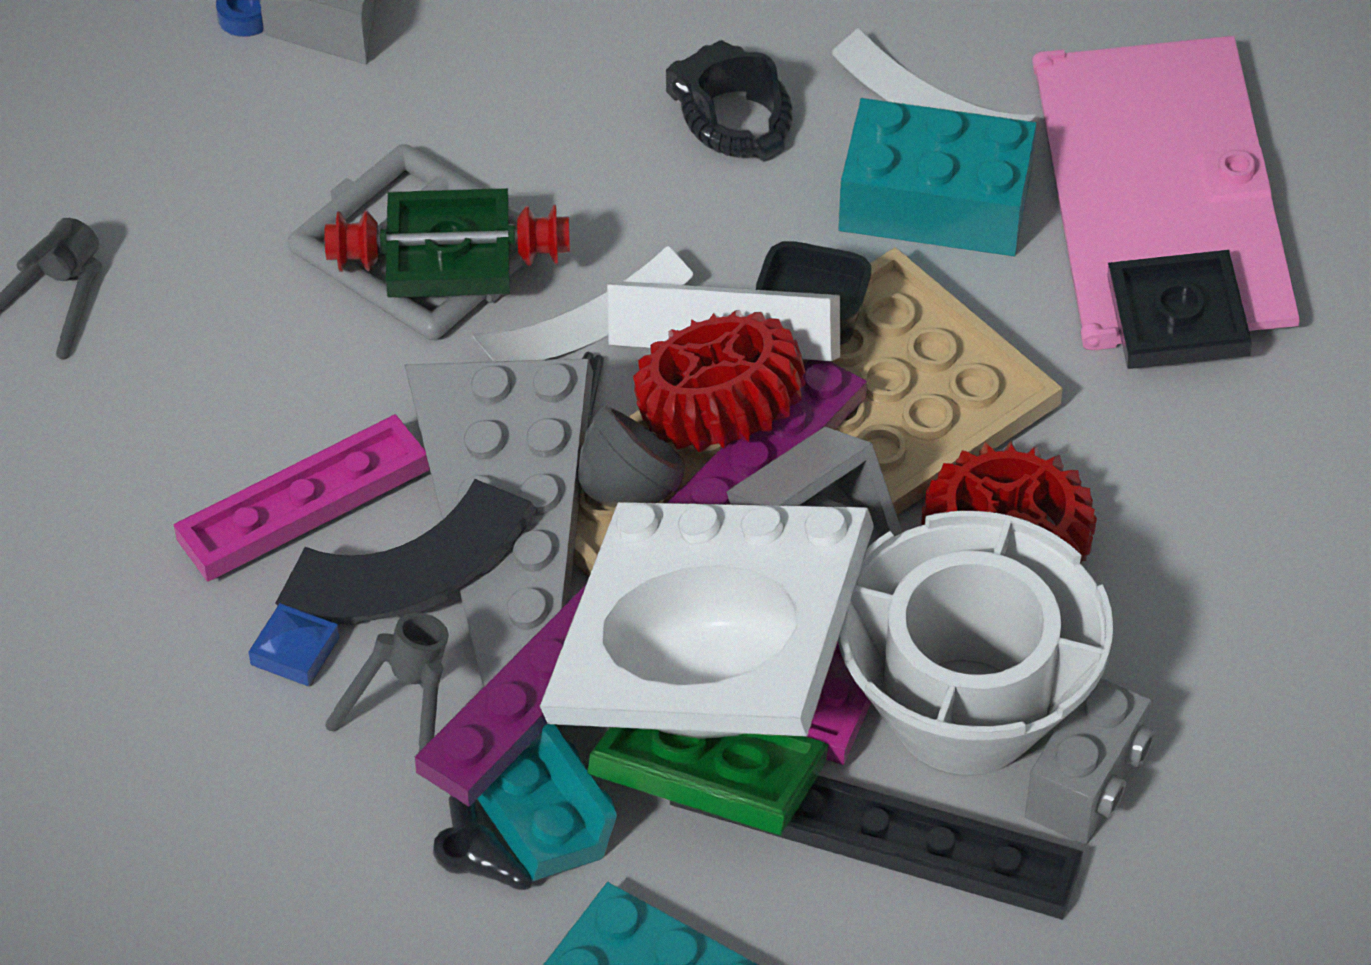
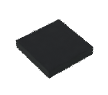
M1229 250L1108 262L1107 278L1127 369L1251 356L1252 340Z

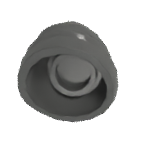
M602 405L592 419V424L588 427L585 434V442L580 452L578 479L582 489L588 496L598 503L612 508H616L618 502L660 503L672 491L676 492L682 483L685 464L680 454L663 439L659 440L652 431L627 415L609 406Z

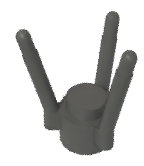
M62 218L58 221L50 233L17 262V269L21 272L0 292L1 311L41 270L49 277L59 281L67 280L69 277H79L56 350V356L59 359H65L68 356L91 282L102 268L100 261L93 257L99 246L96 234L88 225L74 218Z
M409 613L403 615L397 621L394 634H379L372 654L325 723L326 729L335 731L383 663L389 662L393 674L399 680L409 684H419L423 688L419 734L420 752L435 734L438 687L444 669L441 661L449 637L447 627L442 621L425 613Z

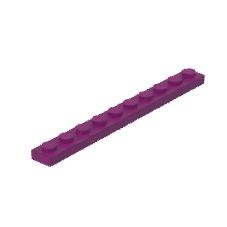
M809 360L804 365L806 385L800 389L802 400L790 406V416L786 419L773 420L772 431H757L750 435L749 442L739 439L730 442L726 449L721 448L667 503L731 505L726 491L823 427L836 430L866 399L867 381L831 361ZM586 585L415 756V769L418 775L470 807L542 733V728L547 724L540 705Z

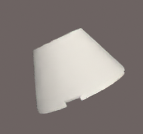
M953 511L926 516L925 525L907 530L896 536L889 531L866 549L838 637L839 648L845 665L853 679L905 748L928 766L953 774L977 775L993 772L1011 764L1077 708L1094 690L1102 677L1108 663L1113 638V618L1108 595L1103 584L1097 586L1091 575L1080 564L1081 554L1057 535L1038 525L1008 515L983 511ZM967 660L991 665L1002 672L985 675L963 674L948 670L938 664L948 661Z

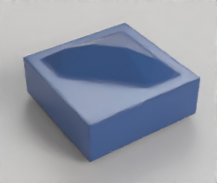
M279 603L248 651L250 664L309 687L340 638L338 624Z

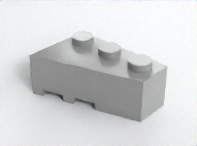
M260 0L264 35L367 65L369 54L368 41L370 29L373 27L375 20L376 0Z

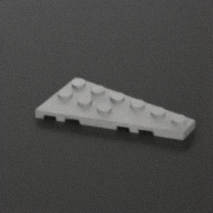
M588 359L404 364L442 520L457 506L467 493L474 479L529 500L537 509L524 532L497 564L486 574L480 572L472 580L459 588L483 687L569 602L581 492L578 467L580 452L585 442L593 378V370Z

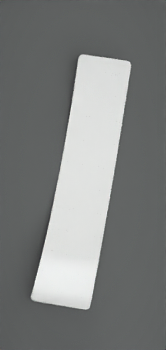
M861 29L854 30L832 50L833 56L847 70L888 102L1031 121L1036 116V114L1024 115L998 112L951 96L923 81L898 64L871 41Z
M667 246L645 266L624 281L685 285L693 277V272L672 248ZM607 292L567 313L531 326L497 333H472V336L493 361L546 360L561 356L608 336Z

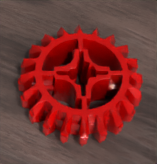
M735 310L726 317H719L716 313H713L710 319L701 322L691 319L690 326L682 330H669L666 341H656L650 345L651 354L645 355L638 360L639 371L633 375L635 382L634 392L637 398L636 403L643 421H646L649 430L655 432L659 440L663 439L665 442L672 441L676 449H685L693 444L698 452H702L714 444H719L723 449H726L732 441L743 439L749 442L750 435L757 431H772V421L786 419L790 416V406L802 400L800 389L806 385L802 355L796 339H793L790 329H784L779 319H765L762 312H754L744 317L740 310Z
M1012 441L1009 442L1004 451H995L985 442L979 451V456L962 450L959 458L956 459V465L943 463L937 480H931L930 486L926 490L925 506L922 507L921 525H925L926 516L944 512L983 511L1008 515L1038 525L1060 537L1081 554V564L1082 561L1087 560V555L1091 553L1092 535L1095 534L1097 517L1094 515L1095 509L1092 508L1091 489L1081 486L1082 481L1079 477V470L1063 471L1064 465L1060 455L1044 460L1041 458L1037 445L1028 453L1018 452ZM1047 515L1053 520L1055 525L1046 520Z

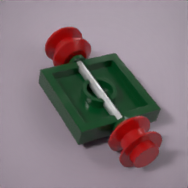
M508 188L387 192V228H380V234L378 223L368 210H364L359 223H347L341 211H337L336 223L325 224L326 260H337L339 272H343L347 261L353 259H360L366 271H370L379 259V247L381 246V254H386L387 298L510 294V250H515V242H518V254L527 266L532 265L536 254L549 253L554 264L558 265V253H570L569 216L557 217V206L553 205L548 217H535L530 206L526 205L517 218V230H515V225L509 224Z

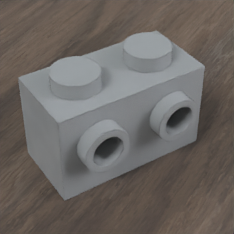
M1100 678L1089 696L1058 724L1030 771L1025 818L1087 845L1103 815L1111 818L1116 811L1126 787V780L1124 779L1132 766L1139 768L1151 748L1155 735L1154 730L1147 728L1151 700Z

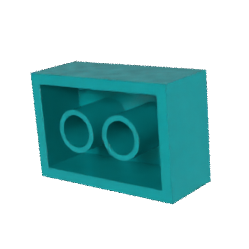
M860 98L840 181L838 231L1015 257L1032 172L1037 122Z

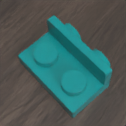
M547 723L542 728V733L530 744V747L526 748L477 798L533 881L601 860L604 857L617 818L611 797L605 790L600 789L591 775L588 774L580 760L577 749L570 741L565 740L555 724Z

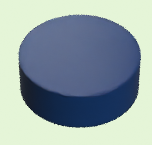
M216 0L218 22L225 32L235 36L247 37L264 31L260 0Z

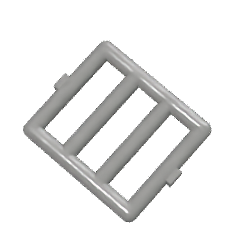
M401 144L356 181L353 182L346 178L332 189V200L292 232L288 237L287 243L289 249L299 257L424 337L435 340L444 335L484 299L493 303L502 294L450 296L431 312L409 297L387 298L386 283L364 270L365 267L360 259L348 260L343 272H339L337 260H326L325 244L320 242L325 237V224L336 223L337 211H341L346 220L405 170L427 183L420 191L480 189L412 146ZM509 206V224H514L515 230H517V218L520 212ZM387 218L378 225L379 234L380 228H387ZM515 242V250H510V276L525 264L518 254V242ZM381 246L379 247V256L381 255Z

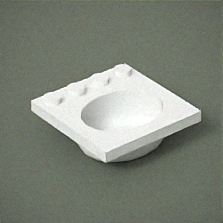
M618 502L540 705L547 723L657 729L665 733L697 739L738 736L744 733L807 736L874 527L868 508Z

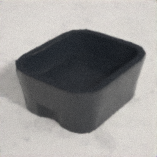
M782 241L771 246L756 283V290L840 295L841 345L847 343L853 335L855 324L871 280L872 266L865 257L854 252L797 241Z

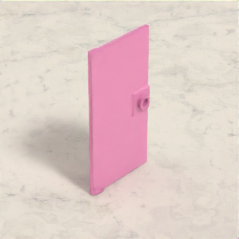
M1225 36L1065 53L1064 50H1054L1035 54L1032 58L1040 95L1081 325L1080 333L1083 347L1087 350L1117 348V344H1122L1107 278L1108 262L1220 250L1230 251L1249 331L1299 326V313L1235 37Z

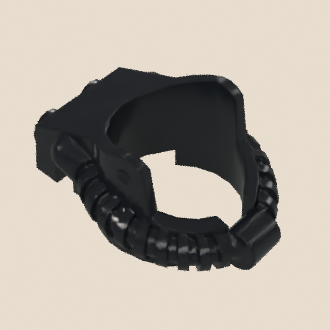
M719 40L712 45L701 47L697 53L682 61H674L666 69V92L674 101L679 100L681 102V110L686 124L695 137L705 146L726 156L736 155V158H742V155L752 158L755 154L761 161L784 150L783 140L787 137L792 124L793 107L785 86L778 80L777 67L769 56L758 52H745L740 46H733L723 40ZM746 91V100L757 102L772 113L768 119L769 132L754 139L750 130H735L719 124L712 98L727 92Z

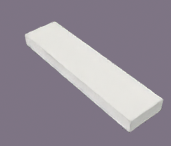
M625 281L607 284L609 345L650 348V345L656 341H666L669 330H682L690 326L691 319L701 322L710 319L713 313H716L719 317H726L735 310H740L744 317L754 312H762L765 319H779L783 328L790 329L793 339H796L802 359L833 361L840 358V295Z

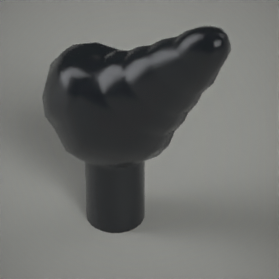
M450 796L448 801L452 828L440 831L434 839L433 855L437 863L450 873H471L496 880L517 890L529 889L532 880L524 867L500 843L494 832L487 826L479 823L476 801L469 807L453 796Z

